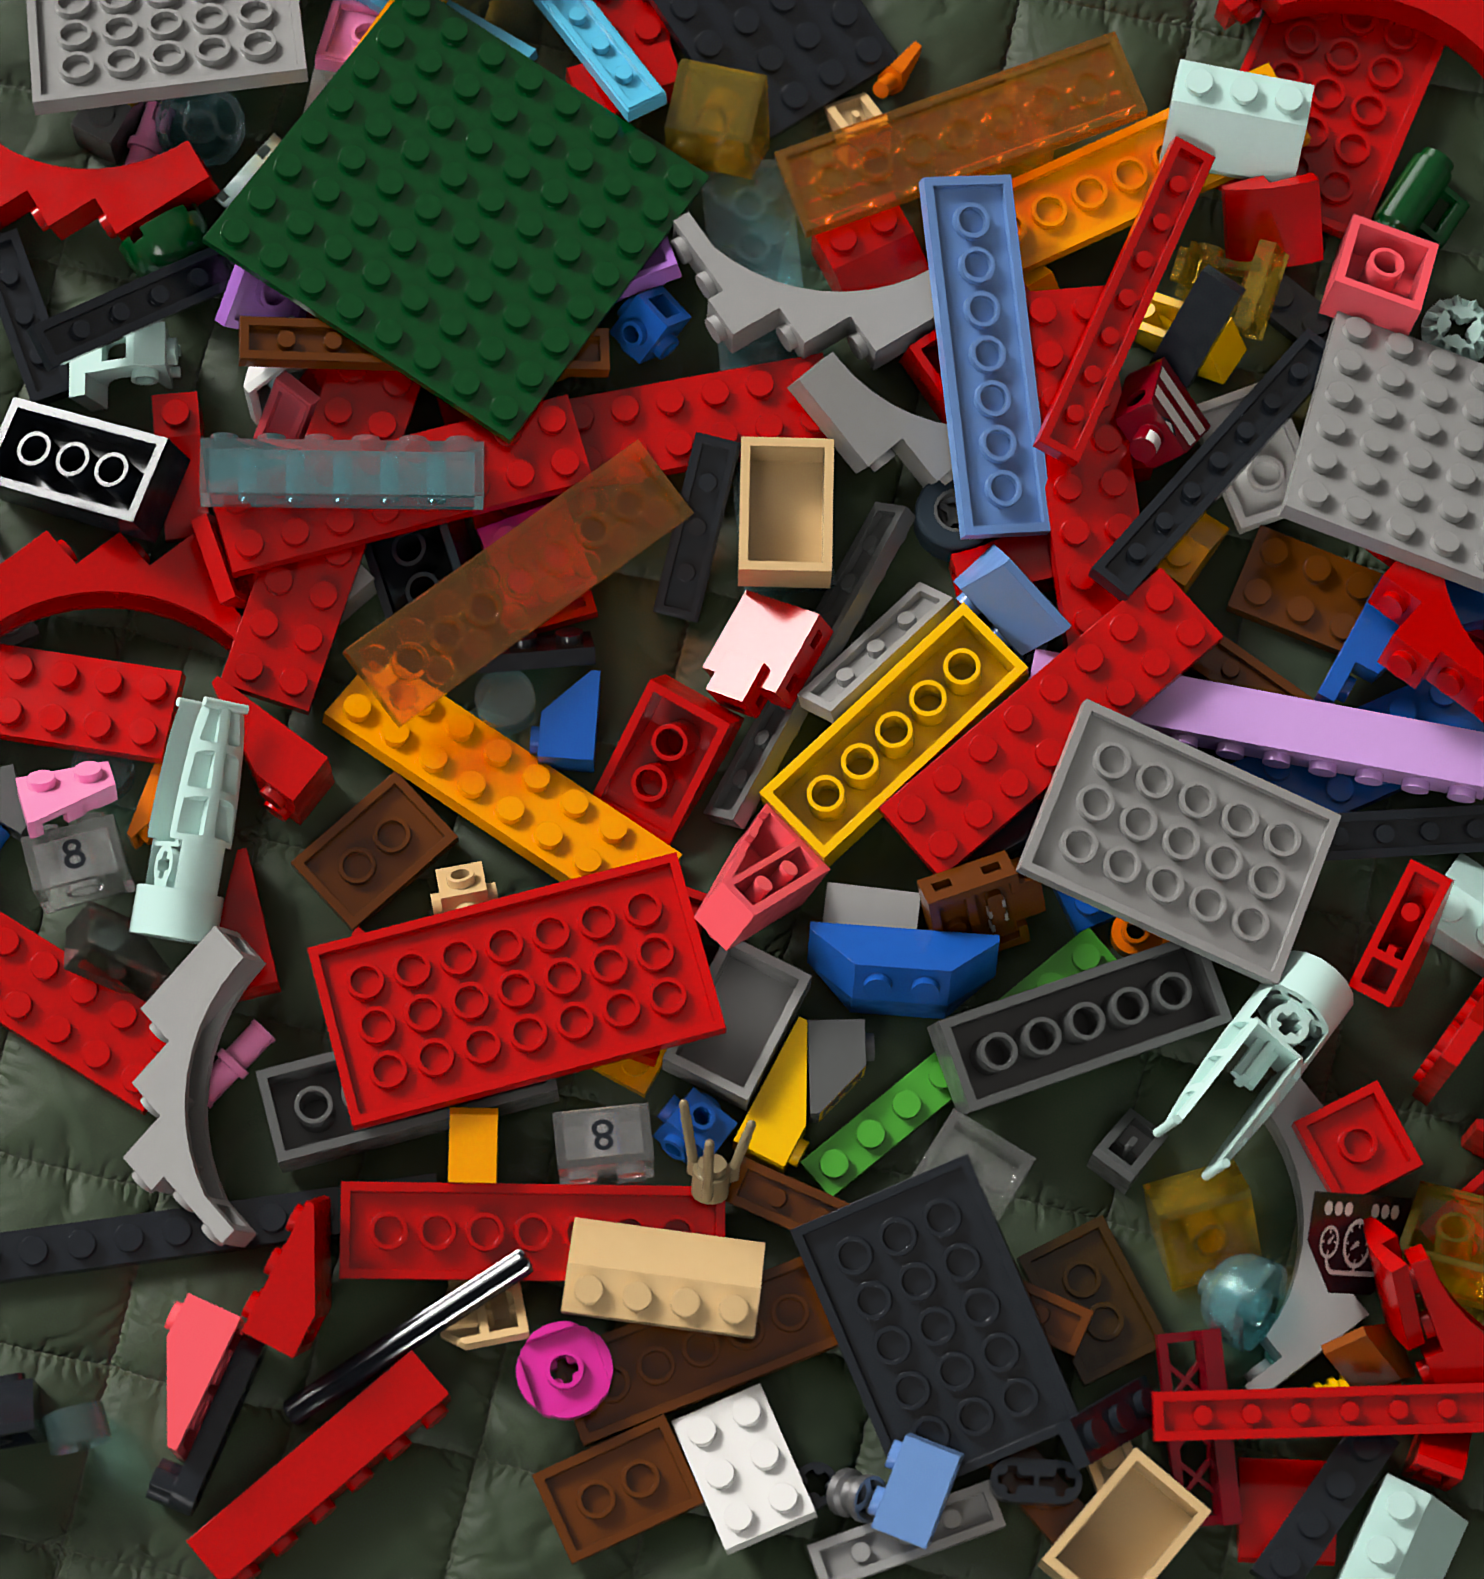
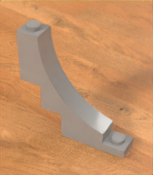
M1301 1078L1298 1079L1290 1092L1263 1123L1272 1135L1283 1157L1291 1179L1296 1202L1298 1236L1293 1276L1285 1301L1273 1325L1260 1343L1275 1363L1271 1365L1265 1358L1244 1375L1248 1384L1242 1389H1275L1323 1353L1320 1345L1349 1333L1369 1315L1354 1294L1328 1293L1307 1241L1314 1191H1327L1291 1125L1294 1121L1324 1106Z

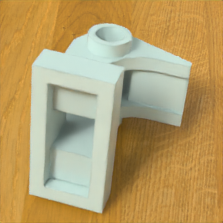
M158 322L69 362V398L92 412L108 409V386L115 379L131 377V382L137 385H154L159 382L168 389L173 388V378H181V367L173 366L178 365L179 356H181V345H178L177 337H170L166 322ZM126 343V358L108 360L110 348Z

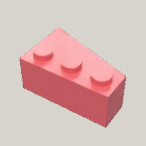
M766 803L738 839L694 918L713 940L718 942L725 951H728L803 905L831 869Z

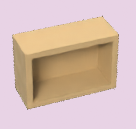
M741 436L738 586L830 588L833 546L834 439Z
M1135 1447L1037 1566L1052 1579H1156L1212 1511Z

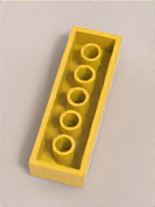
M963 602L759 792L762 804L765 805L767 803L806 845L830 867L883 817L878 812L882 804L1029 680L1028 666Z

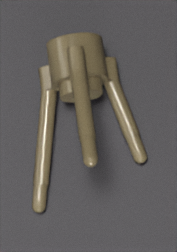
M682 1099L679 1102L687 1154L686 1172L692 1176L691 1194L694 1199L704 1204L715 1205L722 1203L729 1195L730 1183L739 1180L740 1166L752 1139L756 1122L754 1120L747 1122L730 1163H727L722 1156L714 1154V1142L711 1139L705 1141L704 1155L698 1158L689 1103L686 1099Z

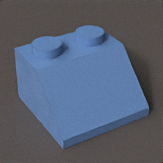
M995 544L987 549L953 581L962 591L956 599L961 604L964 602L977 616L982 612L993 624L990 629L1009 648L1013 646L1021 655L1061 635L1072 626L1017 565Z

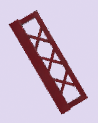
M1220 1328L1155 1335L1161 1392L1182 1391L1185 1386L1192 1391L1228 1390ZM1193 1341L1196 1361L1187 1373L1183 1375L1170 1364L1168 1343ZM1196 1372L1199 1387L1190 1381ZM1171 1374L1180 1381L1174 1389ZM1233 1439L1199 1440L1206 1446L1207 1458L1196 1472L1181 1461L1180 1448L1185 1441H1167L1171 1477L1189 1492L1198 1483L1211 1494L1213 1515H1208L1199 1527L1243 1524ZM1207 1469L1209 1472L1210 1484L1207 1483L1203 1478H1201ZM1182 1471L1191 1477L1185 1486Z

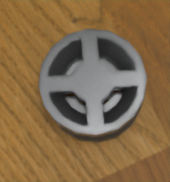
M843 1468L832 1477L828 1484L826 1493L828 1507L835 1515L842 1517L851 1516L855 1521L870 1524L875 1517L867 1513L871 1499L878 1485L886 1488L885 1481L879 1476L863 1475L858 1470Z

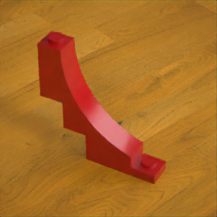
M1219 0L1214 18L1224 30L1236 22H1239L1240 25L1249 22L1260 12L1261 8L1274 24L1298 17L1335 13L1383 18L1412 27L1438 40L1467 61L1484 79V0Z

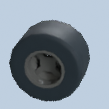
M940 480L932 485L928 483L921 490L915 504L914 532L920 545L931 556L945 562H950L951 554L990 543L992 538L960 540L959 526H953L958 525L953 480L946 485Z

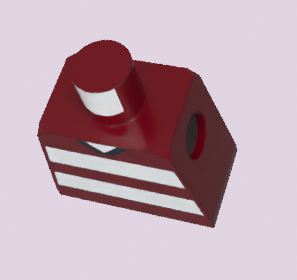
M1165 357L1126 376L1115 420L1130 442V454L1136 460L1143 462L1146 467L1153 469L1185 454L1210 429L1211 425Z

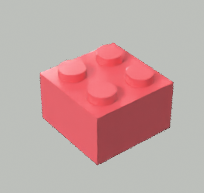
M1353 214L1337 247L1319 313L1334 318L1337 311L1353 317L1363 318L1369 323L1395 333H1402L1408 336L1422 310L1439 244Z

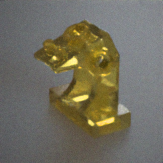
M1262 239L1259 240L1253 261L1250 262L1223 258L1225 250L1209 243L1198 244L1196 241L1191 240L1189 248L1180 246L1170 276V281L1178 283L1174 296L1182 298L1181 301H1185L1201 271L1208 264L1221 273L1242 277L1241 286L1246 289V292L1234 311L1236 313L1234 323L1238 331L1245 338L1262 341L1289 255L1277 243Z

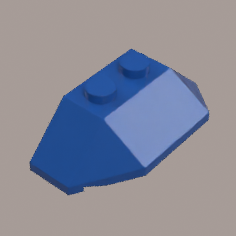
M810 922L807 963L852 1013L945 1019L995 977L1000 935Z

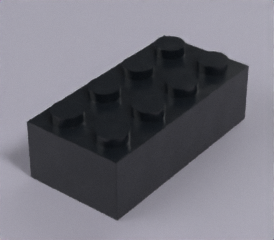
M13 397L0 427V499L12 504L156 543L191 460L169 438Z

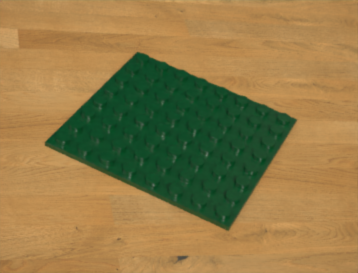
M394 0L206 233L202 242L510 444L672 230L673 220L685 213L709 181L710 175L441 0Z

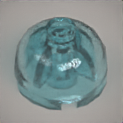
M233 91L164 99L160 101L155 114L156 134L163 152H167L188 140L198 152L206 167L216 164L220 166L227 163L239 151L245 137V112Z
M1241 1253L1221 1261L1214 1270L1211 1268L1206 1270L1197 1289L1198 1295L1202 1296L1200 1309L1204 1325L1207 1329L1220 1328L1223 1343L1242 1352L1243 1349L1247 1351L1253 1350L1262 1341L1276 1317V1314L1268 1313L1273 1298L1276 1297L1283 1300L1287 1283L1286 1268L1265 1257L1252 1253Z

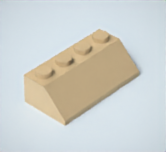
M575 1217L561 1313L753 1339L755 1337L765 1243Z

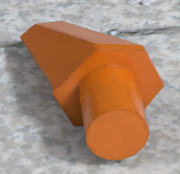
M916 41L913 42L878 75V81L873 85V92L878 98H886L888 95L893 96L904 89L921 54V44Z

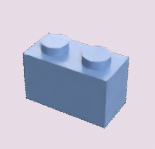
M913 1433L906 1434L903 1442L895 1439L885 1463V1467L892 1470L886 1488L877 1486L867 1513L875 1516L871 1528L927 1549L932 1543L965 1454Z

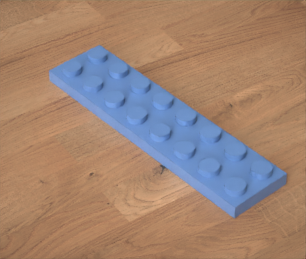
M1011 174L923 177L919 182V192L960 540L1047 535L1051 531L1045 492L1048 476L1045 453L1033 447L1041 428V418Z

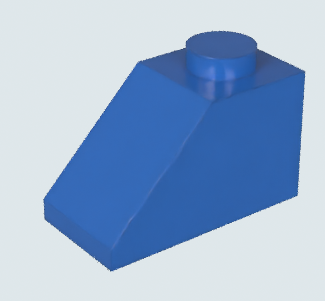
M591 670L541 711L540 726H531L529 750L530 754H538V764L549 765L555 770L594 773L601 695V671Z

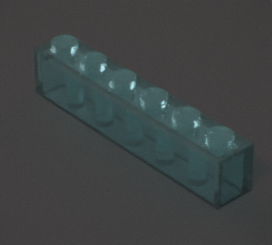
M220 432L212 434L210 438H200L201 507L483 510L484 442H474V439L469 436L458 435L448 437L446 441H427V438L424 436L405 435L400 437L399 441L380 440L378 436L371 434L356 435L352 437V440H333V437L327 434H310L305 439H286L282 434L264 433L259 435L258 439L239 438L238 435L233 433Z

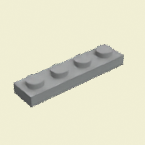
M918 582L797 694L801 708L834 723L956 610L953 597Z
M989 1480L950 1493L932 1543L927 1549L871 1528L872 1523L809 1544L806 1548L817 1579H865L1006 1527V1523L997 1499L990 1491Z

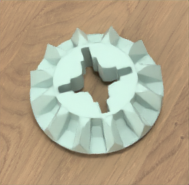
M1459 295L1450 299H1439L1426 312L1421 325L1422 341L1478 361L1484 356V310L1478 306L1477 300L1461 299ZM1450 318L1455 320L1458 325L1471 323V326L1468 327L1465 333L1467 340L1462 339L1458 334L1445 336L1452 325Z

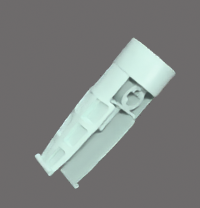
M206 696L202 702L178 697L176 700V706L179 708L167 742L148 828V837L153 838L146 882L145 884H137L129 929V932L134 934L199 944L215 925L220 927L224 898L217 895L225 849H231L233 842L244 751V714H248L249 706Z
M1291 951L1279 984L1261 983L1211 1048L1178 1098L1166 1121L1153 1130V1135L1157 1138L1161 1137L1181 1123L1244 1043L1249 1048L1230 1073L1235 1077L1233 1082L1238 1087L1244 1085L1248 1090L1252 1091L1270 1067L1277 1074L1271 1077L1201 1174L1202 1179L1207 1181L1231 1165L1230 1160L1243 1148L1290 1092L1302 1073L1353 1006V992L1345 978L1322 958L1308 952ZM1257 1009L1262 1018H1252L1251 1015ZM1296 1045L1307 1046L1301 1055L1293 1049Z

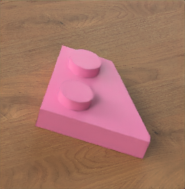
M86 761L77 764L73 768L56 771L38 770L30 773L28 776L15 778L30 839L44 835L43 824L61 815L69 823L84 816L90 810L101 808L118 800L116 784L109 761L100 763Z

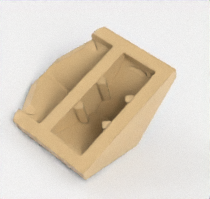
M448 1280L449 1286L445 1296L468 1281ZM520 1281L440 1333L441 1339L464 1350L528 1339L530 1333Z

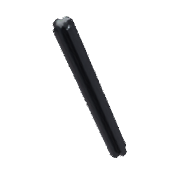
M521 1249L515 1250L286 1399L283 1403L286 1415L293 1424H301L404 1357L411 1350H415L532 1274V1262Z

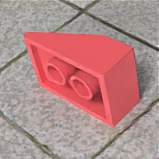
M188 1293L184 1303L177 1301L174 1304L165 1323V1328L170 1330L167 1335V1447L178 1460L183 1462L187 1459L241 1337L244 1335L242 1329L245 1325L242 1317Z

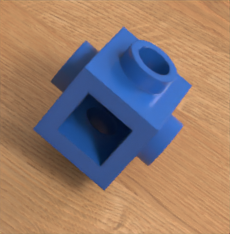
M657 286L632 296L625 301L617 311V315L620 318L609 333L620 343L622 350L639 364L655 357L662 360L678 346L680 341L676 337L692 316L663 286Z
M693 1087L682 1099H686L689 1103L698 1158L704 1155L706 1140H713L715 1154L738 1123L721 1110L719 1103L713 1097L700 1093ZM674 1094L657 1114L656 1117L662 1121V1124L652 1136L661 1143L663 1150L669 1156L676 1160H682L687 1164L679 1102L682 1099H679Z

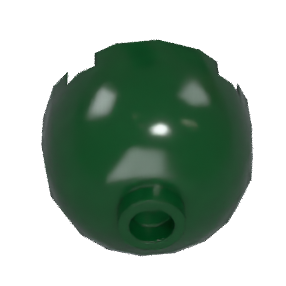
M196 202L191 203L189 211L183 204L160 214L140 227L143 233L142 237L133 243L128 236L119 246V250L129 267L140 278L208 248L209 246L204 244L202 240L210 228Z

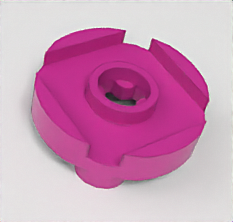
M569 1321L549 1323L533 1332L521 1349L516 1364L517 1383L525 1401L543 1417L558 1420L578 1419L593 1412L609 1395L613 1378L612 1357L604 1340L588 1328ZM560 1358H565L568 1364L576 1363L579 1367V1371L572 1374L573 1381L564 1384L561 1378L553 1379L550 1374L557 1369L556 1361Z

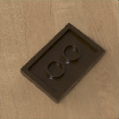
M1103 1215L1017 1258L1016 1261L1027 1282L1095 1312L1076 1357L1065 1353L1083 1388L1156 1351L1155 1335L1165 1334Z

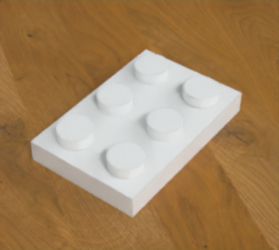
M1257 383L1197 404L1211 425L1210 429L1199 439L1201 446ZM1291 418L1222 494L1239 534L1259 528L1260 525L1264 526L1284 519L1279 516L1300 442V437Z
M760 1383L671 1421L727 1555L817 1517Z

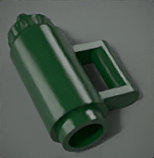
M1430 147L1424 148L1421 153L1415 154L1373 215V221L1411 235L1417 234L1420 238L1439 244L1438 250H1441L1470 207L1465 199L1448 186L1452 180L1453 162L1444 153ZM1441 198L1449 206L1432 230L1423 222L1438 199Z

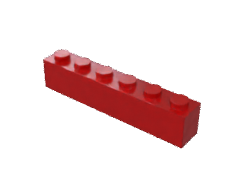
M411 1350L186 1542L217 1579H255L262 1572L258 1566L272 1553L278 1558L292 1548L300 1539L296 1532L309 1521L317 1525L326 1519L337 1508L333 1501L347 1489L355 1493L366 1485L375 1475L371 1469L385 1457L391 1462L400 1456L412 1444L408 1437L423 1425L429 1430L440 1422L449 1412L446 1408V1405L451 1401L449 1393Z

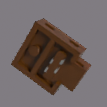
M1005 850L917 880L927 930L1000 935L998 952L1031 941L1025 918L1046 911L1042 885L1040 882L1016 872L1015 870L1021 856L1010 859Z

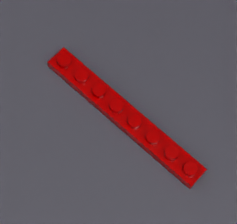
M1175 136L1169 143L1033 444V447L1072 468L1079 463L1216 158L1178 136Z
M1484 1383L1151 1392L1153 1441L1484 1432Z

